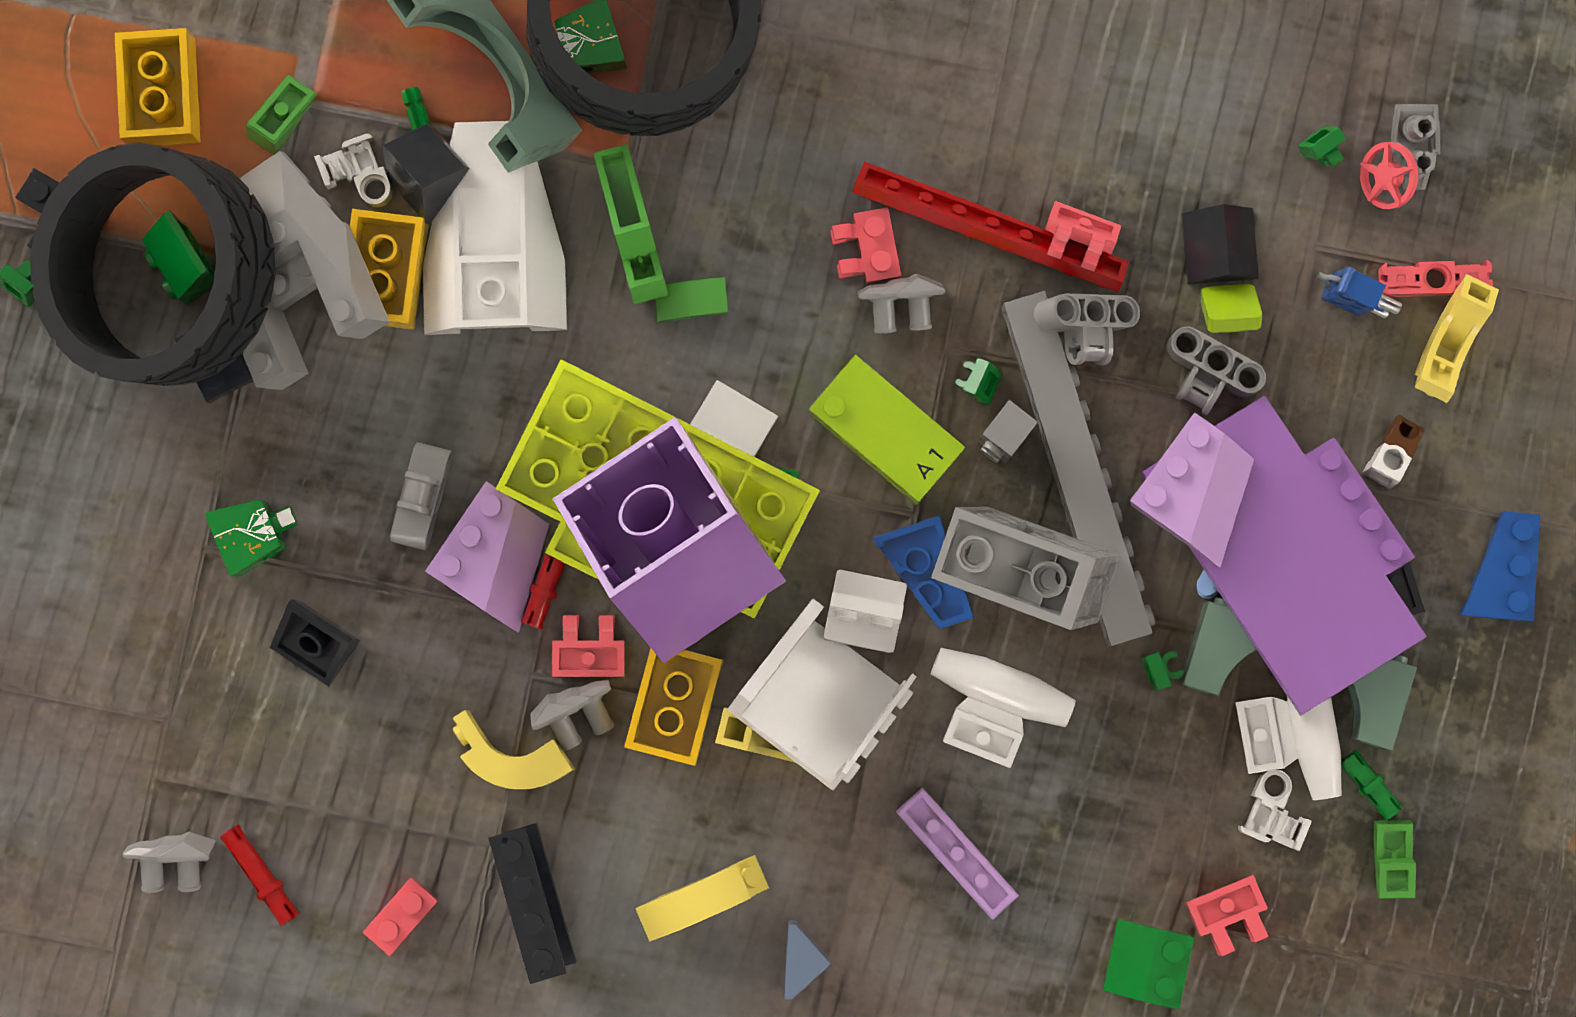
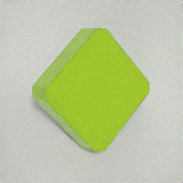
M1253 285L1209 286L1201 290L1200 303L1208 331L1212 333H1230L1258 330L1261 327L1262 311Z

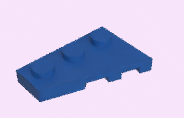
M1506 511L1500 513L1486 547V554L1478 573L1475 574L1468 598L1458 616L1525 622L1534 621L1540 514Z
M940 515L874 537L872 540L881 549L938 628L942 629L975 617L966 591L931 578L946 536V530Z

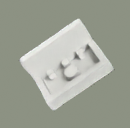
M838 570L824 631V639L893 653L904 608L906 583Z

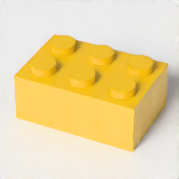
M186 28L115 33L120 139L126 144L143 143L154 146L201 143L196 42L192 34Z
M352 209L351 231L390 321L384 326L414 330L429 225L425 223V219L422 217Z
M650 648L624 748L696 766L724 661L683 650L663 663L652 648Z

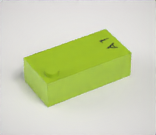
M856 354L809 408L808 414L916 505L919 504L965 449V446Z

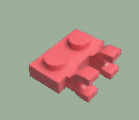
M1055 201L1045 230L1054 234L1047 254L1061 259L1069 239L1085 244L1088 248L1081 267L1094 272L1102 252L1112 254L1121 225Z
M888 207L853 213L854 224L832 226V230H830L832 245L857 240L860 259L850 258L838 261L836 267L839 279L864 274L865 285L901 278Z
M563 615V640L552 641V677H625V640H614L615 615H599V640H578L579 615Z
M1254 875L1185 902L1198 935L1203 936L1210 933L1218 956H1224L1235 951L1225 926L1242 919L1251 942H1258L1269 937L1258 914L1268 908Z

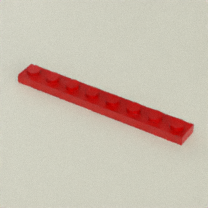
M865 161L852 190L853 193L861 195L868 200L877 201L902 213L914 215L930 221L934 225L943 226L966 237L975 238L996 246L1001 250L1012 252L1035 263L1044 264L1067 275L1081 278L1101 288H1107L1118 293L1129 265V261L1102 252L1094 272L1082 268L1081 264L1088 247L1071 239L1066 243L1061 259L1050 256L1047 253L1054 237L1053 232Z

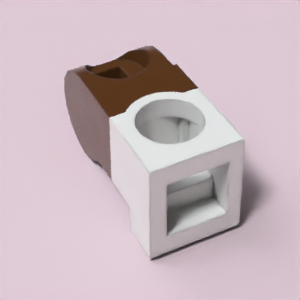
M1397 415L1388 427L1372 459L1367 463L1362 474L1388 489L1394 487L1401 481L1424 433V428L1401 415Z

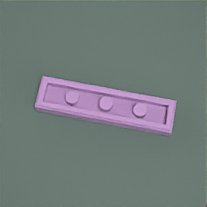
M922 787L895 811L992 920L1019 897L1015 890Z

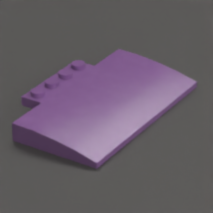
M1263 396L1215 425L1216 428L1225 433L1254 458L1221 567H1217L1192 548L1190 549L1299 715L1302 716L1419 643L1427 636L1386 577L1413 560L1415 556L1336 439L1332 438L1304 455L1267 398ZM1157 463L1141 473L1145 480Z

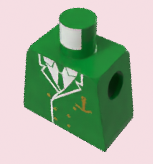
M595 0L554 21L560 43L572 60L588 74L627 68L607 0Z
M264 500L251 501L204 513L229 576L234 578L244 576L283 551L286 545L281 532L298 526L296 515L291 506L272 513L268 502Z

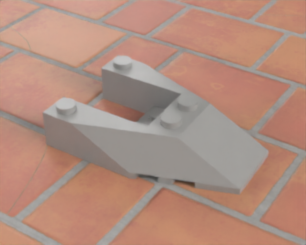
M279 151L239 179L249 188V194H254L266 214L273 238L271 248H275L276 269L271 302L266 306L268 311L257 335L244 350L243 356L257 388L283 390L309 374L283 310L318 288L337 336L364 339L390 321L351 228L346 222H342L330 209L332 206L324 197L319 196L308 184L310 181L286 153Z

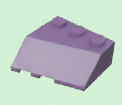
M1194 412L1130 500L1131 506L1220 568L1254 458L1225 433Z
M486 481L425 572L519 633L522 625L520 621L523 618L531 593L529 588L533 583L535 572L539 565L550 524L508 495L496 490V487Z

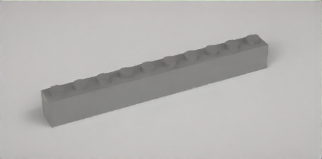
M1042 291L1005 302L1001 310L1034 416L1038 422L1039 432L1072 537L1122 555L1099 618L1106 646L1109 647L1152 634L1151 626L1155 625V619L1150 605L1144 606L1140 592L1144 591L1143 580L1138 570L1133 571L1129 558L1134 556L1132 545L1128 536L1122 537L1118 523L1123 522L1121 510L1117 502H1111L1107 490L1112 488L1110 475L1107 468L1101 469L1097 455L1101 454V447L1096 434L1090 435L1086 421L1091 420L1090 412L1086 401L1079 400L1075 388L1080 386V381L1076 368L1068 366L1065 356L1064 332L1058 333L1042 330L1035 322L1034 309L1037 303L1047 299L1046 292Z

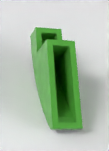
M628 144L593 153L634 304L668 296Z

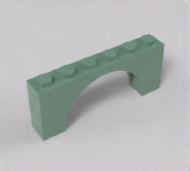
M387 0L406 28L431 26L451 31L477 46L498 68L509 90L511 116L510 121L499 130L488 145L508 173L564 151L583 131L568 109L548 90L537 71L538 67L534 65L532 58L491 0Z
M1215 598L1214 603L1210 601L1203 603L1184 665V675L1180 678L1179 682L1181 686L1212 696L1219 695L1221 687L1231 670L1243 658L1257 650L1224 599ZM1398 655L1347 687L1353 709V725L1350 740L1382 750H1393L1417 667L1407 664V657Z

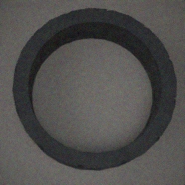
M527 0L526 38L533 63L536 67L538 66L537 71L548 90L568 110L575 112L576 116L597 128L622 135L659 136L683 130L687 126L690 127L711 116L732 95L747 70L761 23V0H728L734 28L731 46L722 59L702 78L680 89L662 93H633L613 88L591 77L572 60L560 43L551 19L550 0Z
M143 143L118 145L87 157L68 173L69 176L61 180L47 199L37 223L40 226L35 230L30 255L31 285L34 284L32 293L39 318L51 339H56V346L76 365L92 374L96 371L100 377L117 381L174 386L196 383L218 374L236 360V357L244 352L257 335L268 311L266 306L271 302L276 276L275 248H271L273 238L268 220L254 194H249V188L231 170L212 160L209 162L204 157ZM165 176H174L182 181L198 198L208 216L215 240L216 254L213 287L206 306L194 326L176 344L158 354L140 358L126 349L113 336L100 314L93 285L95 248L102 228L112 211L130 192L148 181Z

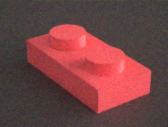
M412 876L363 933L388 956H391L438 903L439 899Z

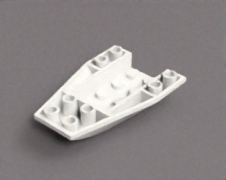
M509 121L459 122L454 125L450 147L470 169L432 221L423 260L425 335L461 334V329L529 327L531 331L567 330L565 257L538 162L536 161L508 173L488 145L492 138Z

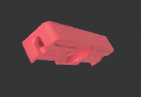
M1488 260L1483 262L1482 266L1480 264L1455 265V261L1418 262L1415 267L1390 266L1387 268V263H1385L1378 269L1379 282L1386 285L1383 294L1388 297L1452 296L1466 274L1493 287V280H1489V274L1492 273V263ZM1435 269L1442 272L1445 281L1441 288H1433L1427 283L1426 276L1429 270Z

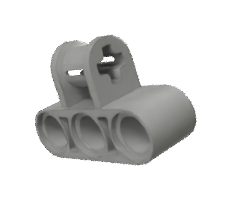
M1066 293L1041 300L1037 303L1034 309V318L1042 330L1064 332L1066 357L1071 364L1080 365L1084 361H1092L1097 365H1107L1113 356V332L1133 327L1137 324L1140 318V309L1137 302L1129 296Z
M1187 326L1177 329L1167 341L1166 350L1169 357L1189 369L1175 398L1178 400L1185 399L1198 406L1206 416L1214 406L1223 388L1236 396L1244 398L1254 395L1265 385L1266 373L1261 365L1193 327ZM1184 336L1191 340L1193 344L1191 353H1183L1177 348L1176 340L1178 337ZM1209 354H1217L1222 357L1224 361L1223 370L1216 371L1209 366L1207 360ZM1241 371L1250 372L1254 376L1255 385L1253 388H1246L1241 385L1239 381Z
M421 442L415 444L408 470L405 472V481L400 500L396 505L397 511L390 535L391 542L427 550L453 456L452 450Z

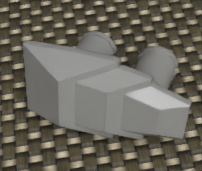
M1395 104L1391 142L1404 145L1413 154L1418 167L1416 190H1425L1430 172L1435 170L1436 156L1440 155L1438 104ZM1392 148L1394 161L1398 162L1401 167H1408L1403 155ZM1409 172L1404 174L1403 190H1407L1410 177Z
M914 274L908 278L893 279L885 284L869 285L857 291V295L860 299H869L870 302H873L874 333H891L897 331L895 326L894 300L900 298L908 299L910 330H927L932 328L929 297L942 295L945 293V288L938 281Z
M609 680L594 681L584 686L568 688L560 693L547 694L530 713L532 729L538 730L550 725L560 744L561 750H570L582 742V738L578 734L569 715L582 709L593 729L594 735H600L609 731L615 724L601 700L603 695L611 690Z
M187 832L178 836H164L152 841H141L126 847L123 857L136 859L140 862L141 891L156 893L164 890L165 883L162 863L177 862L178 890L181 892H193L201 888L199 861L209 860L217 843L216 840Z

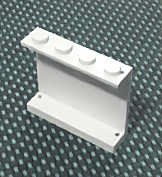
M812 599L739 692L727 711L831 790H834L842 779L847 783L850 782L861 767L856 763L858 757L862 755L864 758H867L879 742L874 738L876 732L879 730L884 734L896 718L891 713L895 706L902 709L913 695V692L908 688L916 676L912 674L907 681L904 680L899 685L848 645L825 640V628L815 621L824 606L815 599Z

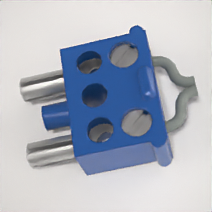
M1352 267L1343 268L1331 275L1319 272L1316 276L1326 286L1321 296L1322 300L1328 301L1357 316L1372 312L1385 319L1388 317L1389 312L1398 314L1402 307V303L1383 294L1386 287L1385 284L1356 271Z

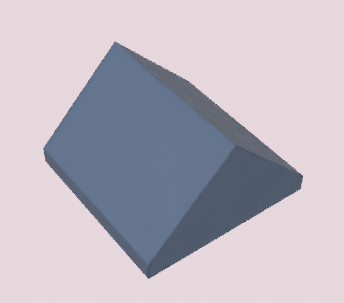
M788 919L784 999L792 1000L831 963L830 958L796 920Z

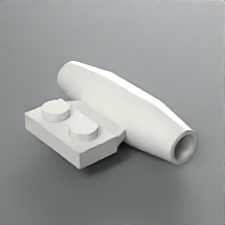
M940 648L930 675L967 696L955 708L943 742L1008 768H1011L1024 735L1022 718L1066 727L1076 702L1073 698L1035 676L983 656Z
M1288 696L1287 701L1275 697H1265L1235 702L1248 774L1283 769L1298 759L1312 800L1342 796L1341 749L1331 697L1302 716L1299 715Z

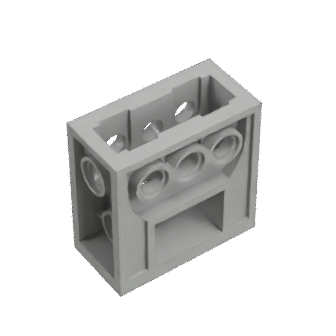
M988 506L955 507L931 578L1063 628L1074 630L1098 623L1122 555ZM970 545H972L967 557V549ZM1058 573L1060 574V578H1061L1060 583H1059L1058 578H1057V574H1058Z

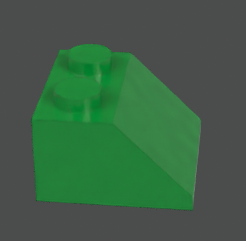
M170 210L165 212L141 239L147 248L143 255L154 271L159 268L164 275L165 280L161 284L172 300L178 298L187 305L212 289L215 269L186 223Z
M1117 919L1103 990L1142 1002L1180 1010L1194 937L1181 932Z

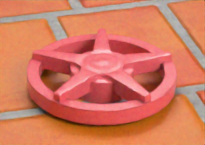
M1383 142L1372 147L1365 155L1363 162L1360 163V182L1367 200L1382 209H1395L1405 205L1414 195L1418 184V167L1413 154L1408 148L1397 142ZM1392 148L1403 155L1408 167H1401L1398 162L1393 161ZM1384 149L1382 162L1378 166L1371 164L1375 155ZM1369 172L1374 174L1376 182L1373 189H1371L1369 182ZM1409 172V184L1406 192L1401 196L1398 187L1403 182L1404 174ZM1382 190H1388L1396 202L1386 203L1377 198Z

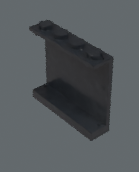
M530 824L488 838L529 983L533 984L566 974L565 966L574 964L577 960L538 824Z

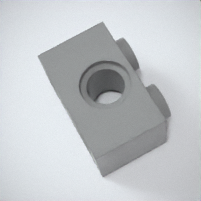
M1009 400L978 440V443L983 446L980 451L993 462L997 463L1001 460L1006 464L1038 422Z

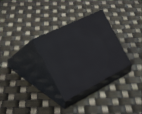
M425 124L383 146L389 182L416 213L425 219V223L431 224L470 168L431 125Z
M1221 204L1181 214L1187 284L1259 278L1253 208Z
M291 599L287 604L269 648L329 687L360 640L302 601Z

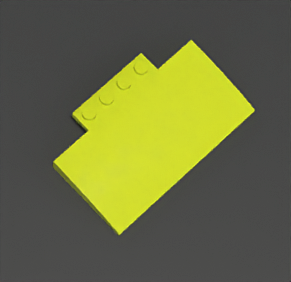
M561 359L496 490L560 521L545 553L598 579L553 498L675 416ZM677 418L780 570L820 490ZM767 594L741 612L755 619Z

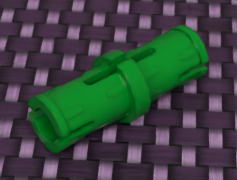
M1358 750L1352 751L1342 759L1341 767L1358 786V793L1362 797L1366 796L1385 821L1403 808V805L1383 783V776L1380 773L1376 774Z

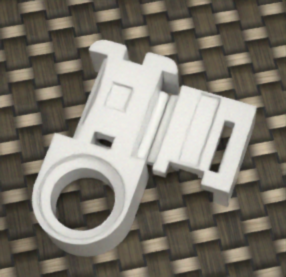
M363 134L343 142L342 149L345 151L344 153L340 150L324 157L320 155L314 156L328 190L337 187V181L347 178L350 182L354 179L361 198L369 206L382 207L391 200L393 194L392 185L389 182L385 168L383 166L378 167L370 142L375 140L370 134ZM326 165L329 166L334 181L330 180ZM372 181H381L385 185V193L379 199H370L366 195V187Z
M1270 770L1263 772L1259 776L1251 796L1256 798L1245 826L1238 825V830L1259 841L1269 842L1274 840L1300 851L1312 821L1300 816L1296 820L1287 816L1289 811L1283 810L1282 812L1277 810V808H1285L1292 791V781L1285 772ZM1272 775L1279 776L1284 782V789L1278 796H1270L1265 790V781ZM1300 822L1301 826L1298 830L1295 840H1292L1296 828ZM1266 834L1271 835L1272 838L1270 839L1266 837Z

